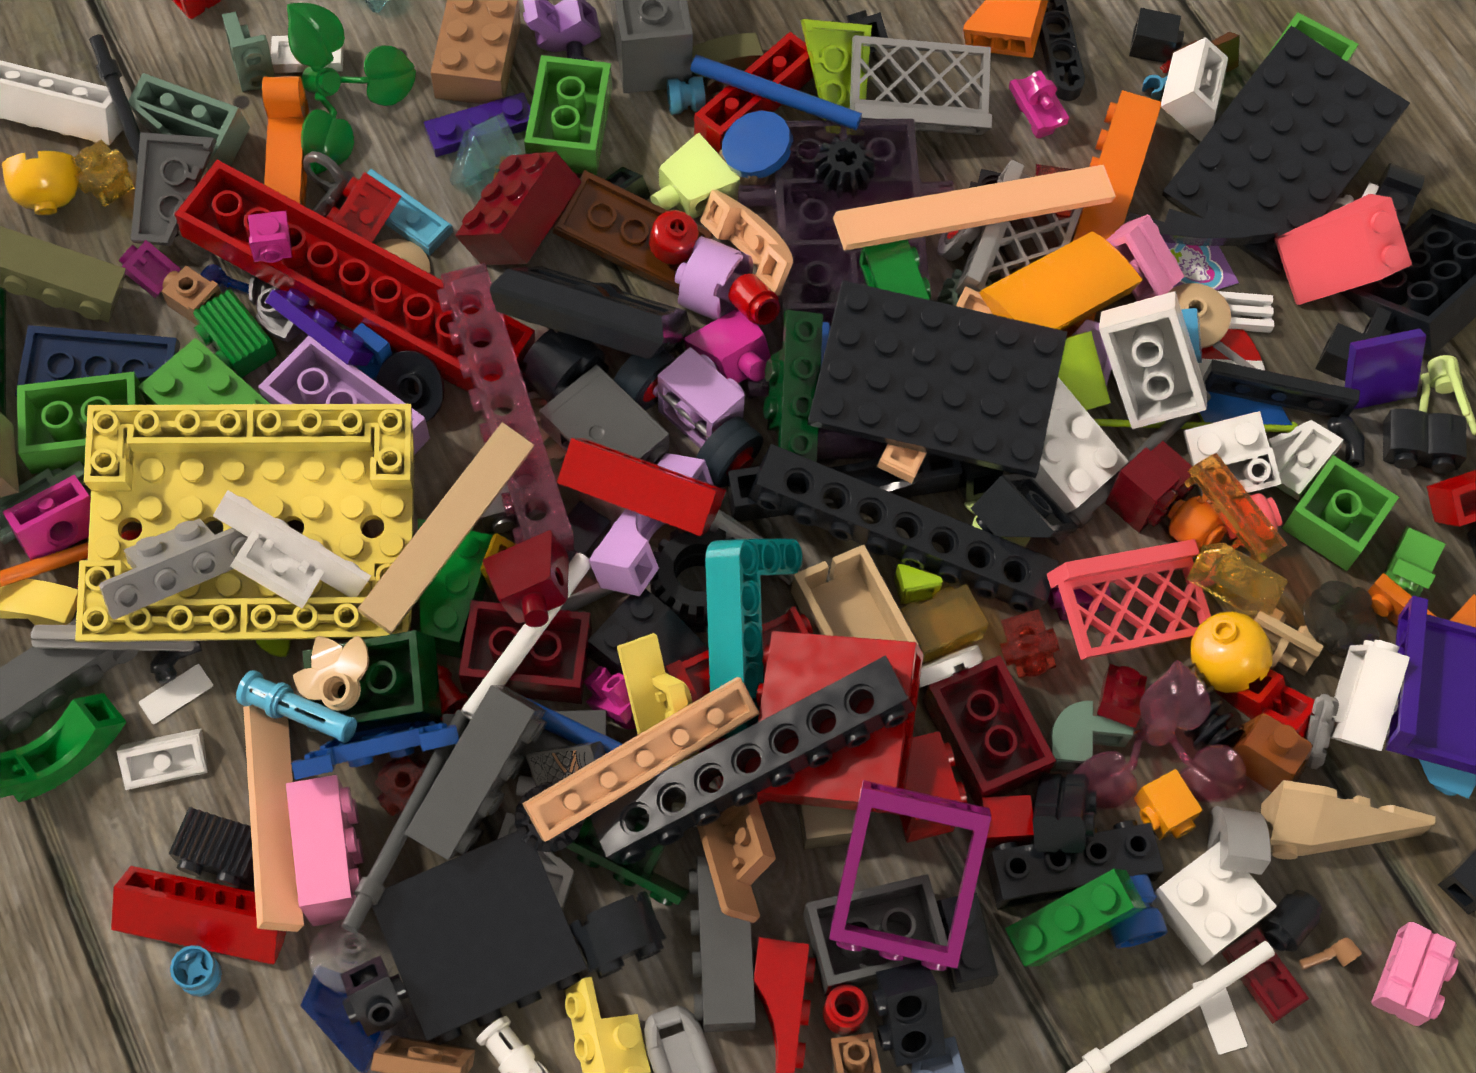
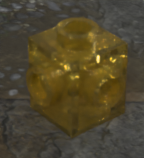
M102 139L92 146L85 147L78 155L71 158L78 170L74 176L78 180L79 188L85 194L91 192L104 207L134 189L126 159L118 149L111 150Z

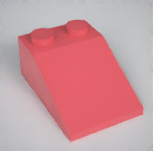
M1368 194L1274 238L1297 305L1381 280L1412 265L1392 198Z

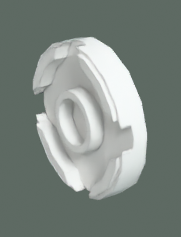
M979 645L964 648L923 664L919 688L951 677L953 673L960 671L963 666L969 669L981 663L983 655Z

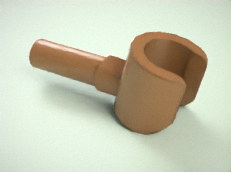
M1343 938L1330 948L1323 950V952L1299 960V965L1302 970H1305L1336 957L1340 964L1345 967L1362 953L1351 939Z

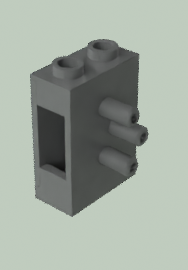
M597 364L539 410L541 428L566 452L571 438H585L656 465L666 453H669V433Z

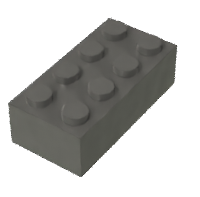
M491 685L404 834L447 860L474 850L484 833V830L479 828L480 824L489 814L493 816L502 803L505 794L500 790L505 781H508L509 778L514 779L524 765L526 758L521 754L527 744L530 742L535 743L542 734L547 724L542 718L547 710L506 686Z

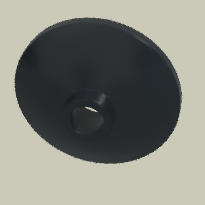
M417 351L395 353L382 364L376 382L404 403L411 404L415 411L425 417L426 423L434 418L442 406L445 393L443 377L437 365L428 356ZM415 381L418 383L419 393H416L414 390Z

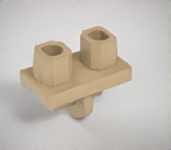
M1269 606L1264 612L1260 610L1254 620L1260 623L1271 643L1273 663L1270 669L1273 670L1279 662L1304 676L1323 649L1324 645L1318 642L1320 633L1308 625L1300 626L1298 630H1295L1284 624L1286 620L1284 612L1273 606Z

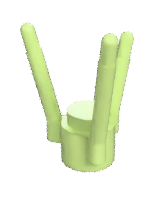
M1443 355L1431 359L1427 365L1428 373L1421 375L1422 392L1419 411L1427 413L1431 387L1435 388L1436 392L1440 394L1455 392L1459 407L1467 420L1471 433L1476 436V420L1463 387L1457 358Z

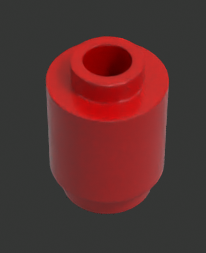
M748 273L738 277L732 283L728 293L729 300L750 322L767 325L776 319L780 312L778 296L755 274Z
M849 984L834 988L829 993L823 1008V1019L827 1027L839 1035H850L858 1031L868 1014L869 1004L866 995L858 987ZM840 1007L848 1008L851 1011L852 1017L842 1016L838 1013L837 1009Z

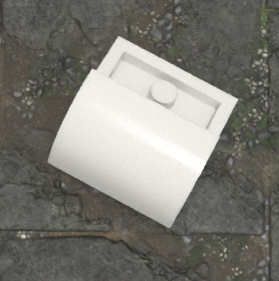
M1260 411L1183 431L1192 466L1197 470L1194 480L1200 497L1208 503L1282 484L1273 448L1269 447Z

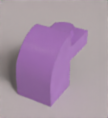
M523 0L525 9L523 13L524 20L527 26L535 32L537 46L541 49L551 52L566 51V45L569 42L578 41L585 46L601 37L596 9L585 0H563L556 5H552L547 0Z

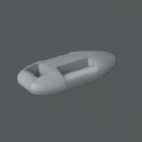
M676 1005L651 1014L648 1017L644 1028V1043L654 1073H718L703 1029L698 1020H695L692 1012L683 1006ZM678 1023L682 1024L683 1032L663 1039L660 1038L659 1030Z

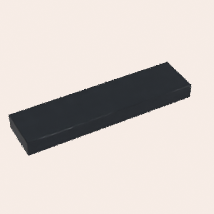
M1213 359L1203 376L1206 391L1328 417H1339L1340 414L1349 416L1359 402L1360 390Z

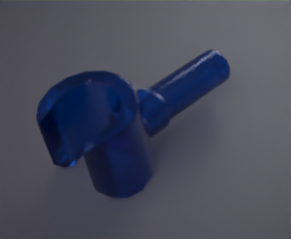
M215 264L208 265L200 274L210 282L213 280L218 285L223 284L226 287L249 294V284L227 276Z

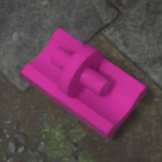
M1041 70L1027 78L1010 81L1009 89L1016 99L1015 103L1019 110L1025 114L1036 138L1040 139L1055 132V128L1068 124L1069 116L1055 94L1057 87L1052 80L1045 78Z
M597 667L583 682L593 694L586 701L592 710H606V716L613 718L620 727L635 729L636 725L624 675L620 673L611 675L607 668Z

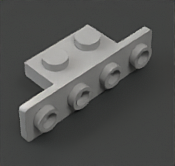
M199 518L194 521L182 522L174 529L158 536L139 540L136 545L123 549L132 570L99 584L108 614L112 619H118L233 570L230 565L248 537L234 528L214 535Z

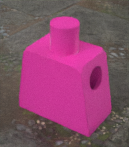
M737 308L683 338L686 349L691 347L699 355L704 354L708 356L715 364L717 371L726 379L731 378L740 383L747 378L758 382L765 377L766 364L771 359L765 335L757 324L750 322Z

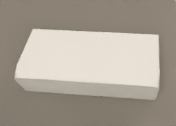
M201 728L123 744L116 751L125 790L208 773Z

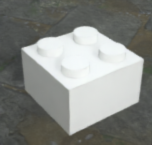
M1220 841L1161 885L1155 891L1156 899L1152 903L1155 908L1159 909L1164 920L1202 966L1277 907L1250 873L1220 868Z

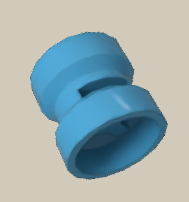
M702 76L691 77L688 80V84L685 81L681 82L678 78L667 79V97L671 115L681 114L684 110H688V106L694 112H698L706 105Z
M191 945L182 948L171 961V977L178 986L192 996L202 997L208 995L221 982L222 971L220 964L206 949L200 946Z

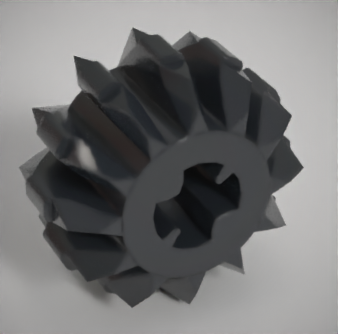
M851 135L846 141H841L835 136L831 144H822L819 153L814 158L816 183L823 184L825 194L835 190L838 199L841 198L843 193H848L854 198L858 194V190H867L870 181L875 176L876 167L874 166L873 151L866 150L864 141L856 144L853 143Z

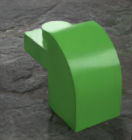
M1405 526L1384 573L1411 596L1420 597L1424 587L1429 589L1436 576L1432 571L1446 544Z

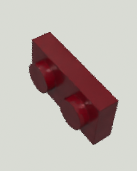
M1109 663L1103 680L1097 715L1136 728L1141 716L1147 676L1141 675L1131 667H1119Z

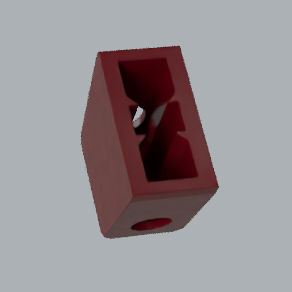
M548 530L483 559V565L497 598L516 623L525 622L529 627H541L549 619L548 611L565 604L568 600L569 557L552 530Z

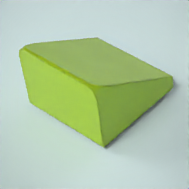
M903 564L897 565L894 576L900 604L936 599L943 583L940 576Z

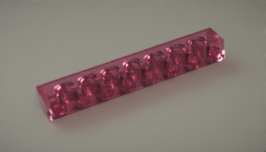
M482 263L441 274L443 289L437 290L442 312L450 311L453 322L447 323L452 344H460L463 355L458 356L462 376L464 379L470 377L474 389L468 390L474 413L481 411L485 422L479 424L484 445L502 422L534 444L531 453L505 485L506 492L501 493L506 515H514L517 528L512 529L515 545L548 530H552L566 552L574 550V535L502 313L495 310L489 291L492 282L486 264ZM467 308L479 309L475 314L463 313ZM480 340L490 343L483 348L473 346L475 342ZM491 373L501 376L498 380L492 382L483 379ZM500 407H508L512 410L504 416L494 413ZM522 475H529L535 479L528 485H520L515 482ZM532 510H541L546 514L544 518L537 521L526 517L527 513Z

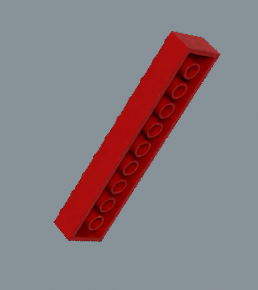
M218 159L175 212L181 235L185 239L279 290L289 291L290 288L304 293L309 297V304L316 310L322 309L330 313L338 322L353 330L363 323L388 341L391 351L395 353L417 351L428 356L439 368L443 379L496 408L518 378L520 370H523L526 366L523 360L535 343L534 329L508 315L496 312L495 308ZM286 211L292 257L283 258L273 263L264 261L254 262L249 245L248 215Z

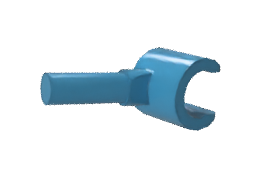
M1158 75L1147 76L1144 79L1142 91L1144 92L1148 88H1155L1150 98L1158 101L1162 96L1168 75L1164 78Z

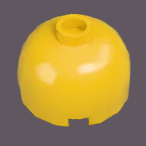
M38 151V158L26 160L25 153H21L7 158L2 163L7 193L13 201L26 209L34 210L37 215L57 213V208L69 203L75 197L78 190L77 161H74V157L70 154L57 151Z
M1233 611L1220 612L1208 617L1196 629L1191 640L1192 664L1196 663L1194 666L1196 674L1204 673L1205 678L1203 681L1208 687L1213 686L1215 690L1224 693L1242 692L1249 689V683L1254 682L1259 677L1261 681L1267 676L1273 663L1272 647L1262 626L1253 618Z

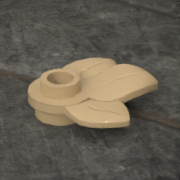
M317 636L312 649L311 668L303 669L293 675L299 693L309 700H322L324 705L331 710L346 711L352 708L360 697L361 686L359 681L369 665L366 643L360 636H355L343 647L334 640ZM345 684V694L342 698H339L338 689L341 685Z

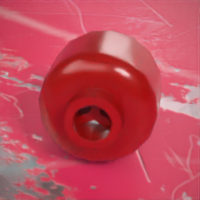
M671 210L659 215L653 223L650 232L649 245L651 252L658 260L666 264L675 265L685 262L691 257L694 245L699 237L697 223L690 215L683 211Z

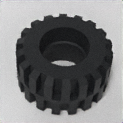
M709 528L703 536H698L688 531L680 533L676 529L670 533V541L663 538L658 544V552H653L659 569L650 581V592L671 608L688 627L695 626L696 632H704L705 626H708L707 591L689 590L682 586L676 578L683 570L689 567H706L705 558L708 545L716 540H727L726 531L718 528L716 533L711 532Z

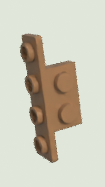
M711 787L708 788L709 793L718 791ZM757 798L747 805L740 807L734 805L720 812L721 816L711 824L705 826L697 825L721 911L730 917L755 923L760 918V913L751 885L776 860Z

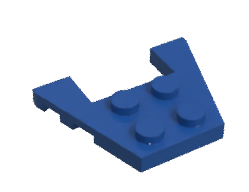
M421 720L355 732L347 743L334 738L321 745L320 750L304 755V760H295L291 765L294 778L297 780L332 772L336 764L348 762L349 767H359L374 762L373 756L389 752L390 758H399L413 754L415 752L414 747L421 745L422 751L457 744L459 735L456 725L447 727V723L435 724L432 720Z

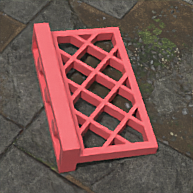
M1195 539L1065 562L1047 573L1051 589L1059 587L1081 660L1193 638L1198 627H1193L1181 619L1186 606L1196 612L1199 624L1211 616L1193 562V557L1200 554ZM1174 571H1183L1187 583L1184 592L1169 582ZM1142 577H1147L1158 585L1153 598L1137 588ZM1112 582L1126 591L1121 604L1105 594L1109 584ZM1081 588L1093 597L1088 611L1077 604L1073 590ZM1164 591L1179 600L1174 613L1159 603ZM1132 597H1135L1148 607L1143 619H1140L1127 609ZM1100 602L1116 613L1110 626L1094 616ZM1155 612L1170 622L1164 634L1149 625ZM1122 618L1138 628L1133 640H1129L1117 632ZM1089 625L1105 634L1101 646L1091 648L1086 633Z

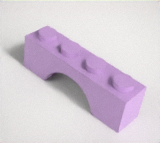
M666 453L657 464L714 485L705 459ZM625 509L589 559L600 588L640 596L659 569L649 540L665 523Z

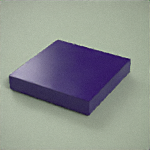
M1421 329L1350 343L1344 387L1360 390L1359 402L1354 409L1417 397L1426 334Z

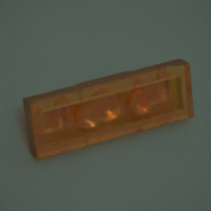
M1217 453L1198 462L1188 470L1191 477L1186 480L1185 486L1188 488L1195 483L1198 484L1204 493L1197 501L1202 504L1210 500V504L1218 513L1220 520L1228 526L1233 534L1237 535L1238 539L1232 544L1234 550L1244 545L1250 552L1251 556L1244 561L1247 566L1255 562L1261 564L1287 546L1281 535Z

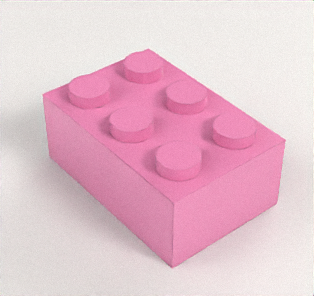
M337 775L286 783L299 907L313 927L344 921L356 899L354 891L361 880L357 864L364 862L361 840L356 838L355 829L352 827V824L359 823L356 800L352 799L349 787L343 788Z

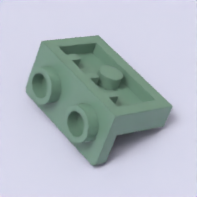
M236 11L222 14L232 61L242 92L262 89L263 77H275L266 35L251 37L247 24L240 26Z

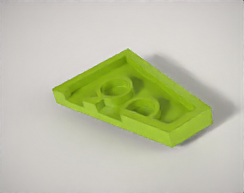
M809 19L800 20L818 97L850 108L852 38L855 35L871 37L872 25ZM861 46V58L869 67L870 46ZM860 69V79H861V78L865 75V73L862 71V69ZM868 78L860 84L859 99L866 100ZM824 119L826 130L864 133V126H859L857 130H853Z

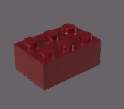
M556 151L508 156L500 164V171L493 181L482 190L481 198L476 206L464 216L462 226L455 236L481 265L527 264L581 184L580 179Z
M471 600L459 670V678L464 692L474 693L525 624V622H514L501 603ZM559 610L504 686L530 699L582 704L585 685L583 682L586 678L589 657L587 640L592 635L591 613Z
M1001 655L928 685L923 702L937 730L940 731L943 742L951 745L955 765L975 805H979L982 797L1002 796L1039 780L1042 773H1050L1056 759Z

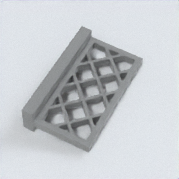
M855 35L852 38L849 109L862 113L859 126L982 135L992 128V114H989L991 47ZM861 46L874 47L883 59L870 69L861 58ZM885 48H893V50L888 53ZM899 49L908 50L917 60L906 72L892 58V55ZM919 51H928V52L922 56ZM932 52L942 53L951 63L941 74H938L926 60ZM953 54H961V55L956 59ZM966 55L981 56L980 71L974 77L959 62ZM885 61L899 76L888 88L874 73ZM919 64L933 79L922 91L908 76ZM953 67L967 82L957 93H954L942 79ZM860 69H862V71L865 73V75L861 79ZM979 77H980V85L976 82V80H977ZM867 78L882 92L875 100L859 99L860 84ZM902 80L916 95L909 103H900L890 92ZM935 83L950 98L942 106L933 105L924 94ZM969 86L979 96V109L967 108L958 97ZM884 96L888 99V101H880V100H881ZM919 99L923 104L913 103H915ZM953 102L957 107H950L948 105Z
M1011 159L1000 174L997 183L1030 178V176L1022 173L1023 164ZM1082 208L1072 209L1070 217L1060 221L1055 213L1045 214L1050 224L1041 227L1036 226L1032 217L1023 218L1028 231L1015 234L1009 221L984 225L973 243L955 292L961 295L965 286L980 292L988 287L985 285L988 276L1000 273L1003 279L1010 275L1008 270L1020 266L1024 268L1030 263L1069 244ZM1053 230L1060 244L1058 247L1048 250L1041 234ZM1032 237L1039 253L1026 256L1019 241ZM1010 244L1018 260L1004 263L998 249L1001 246Z

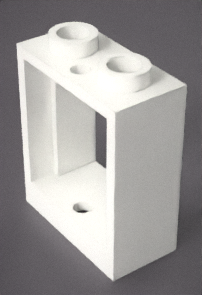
M1376 639L1374 642L1364 640L1363 645H1350L1334 696L1339 701L1337 715L1332 716L1335 719L1331 739L1360 748L1382 751L1410 657L1398 653L1399 646Z

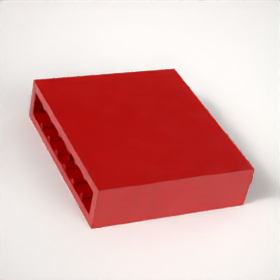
M772 631L770 644H766L763 650V666L766 668L764 683L758 685L756 695L757 706L760 707L758 722L885 655L895 668L916 709L923 652L916 642ZM874 699L862 700L857 706L856 713L864 714L869 712L874 705ZM916 710L907 714L908 718L902 724L893 728H885L884 726L871 733L870 739L862 745L854 748L846 746L833 753L832 759L819 767L811 768L808 766L795 773V778L789 783L780 787L770 786L758 792L757 800L856 810L863 780L906 789ZM836 718L824 720L820 725L819 733L826 734L832 731L836 725ZM797 737L788 739L782 747V753L787 754L794 751L798 746L799 739ZM754 757L751 762H747L745 772L752 773L756 771L761 764V757ZM871 808V812L902 815L876 808Z

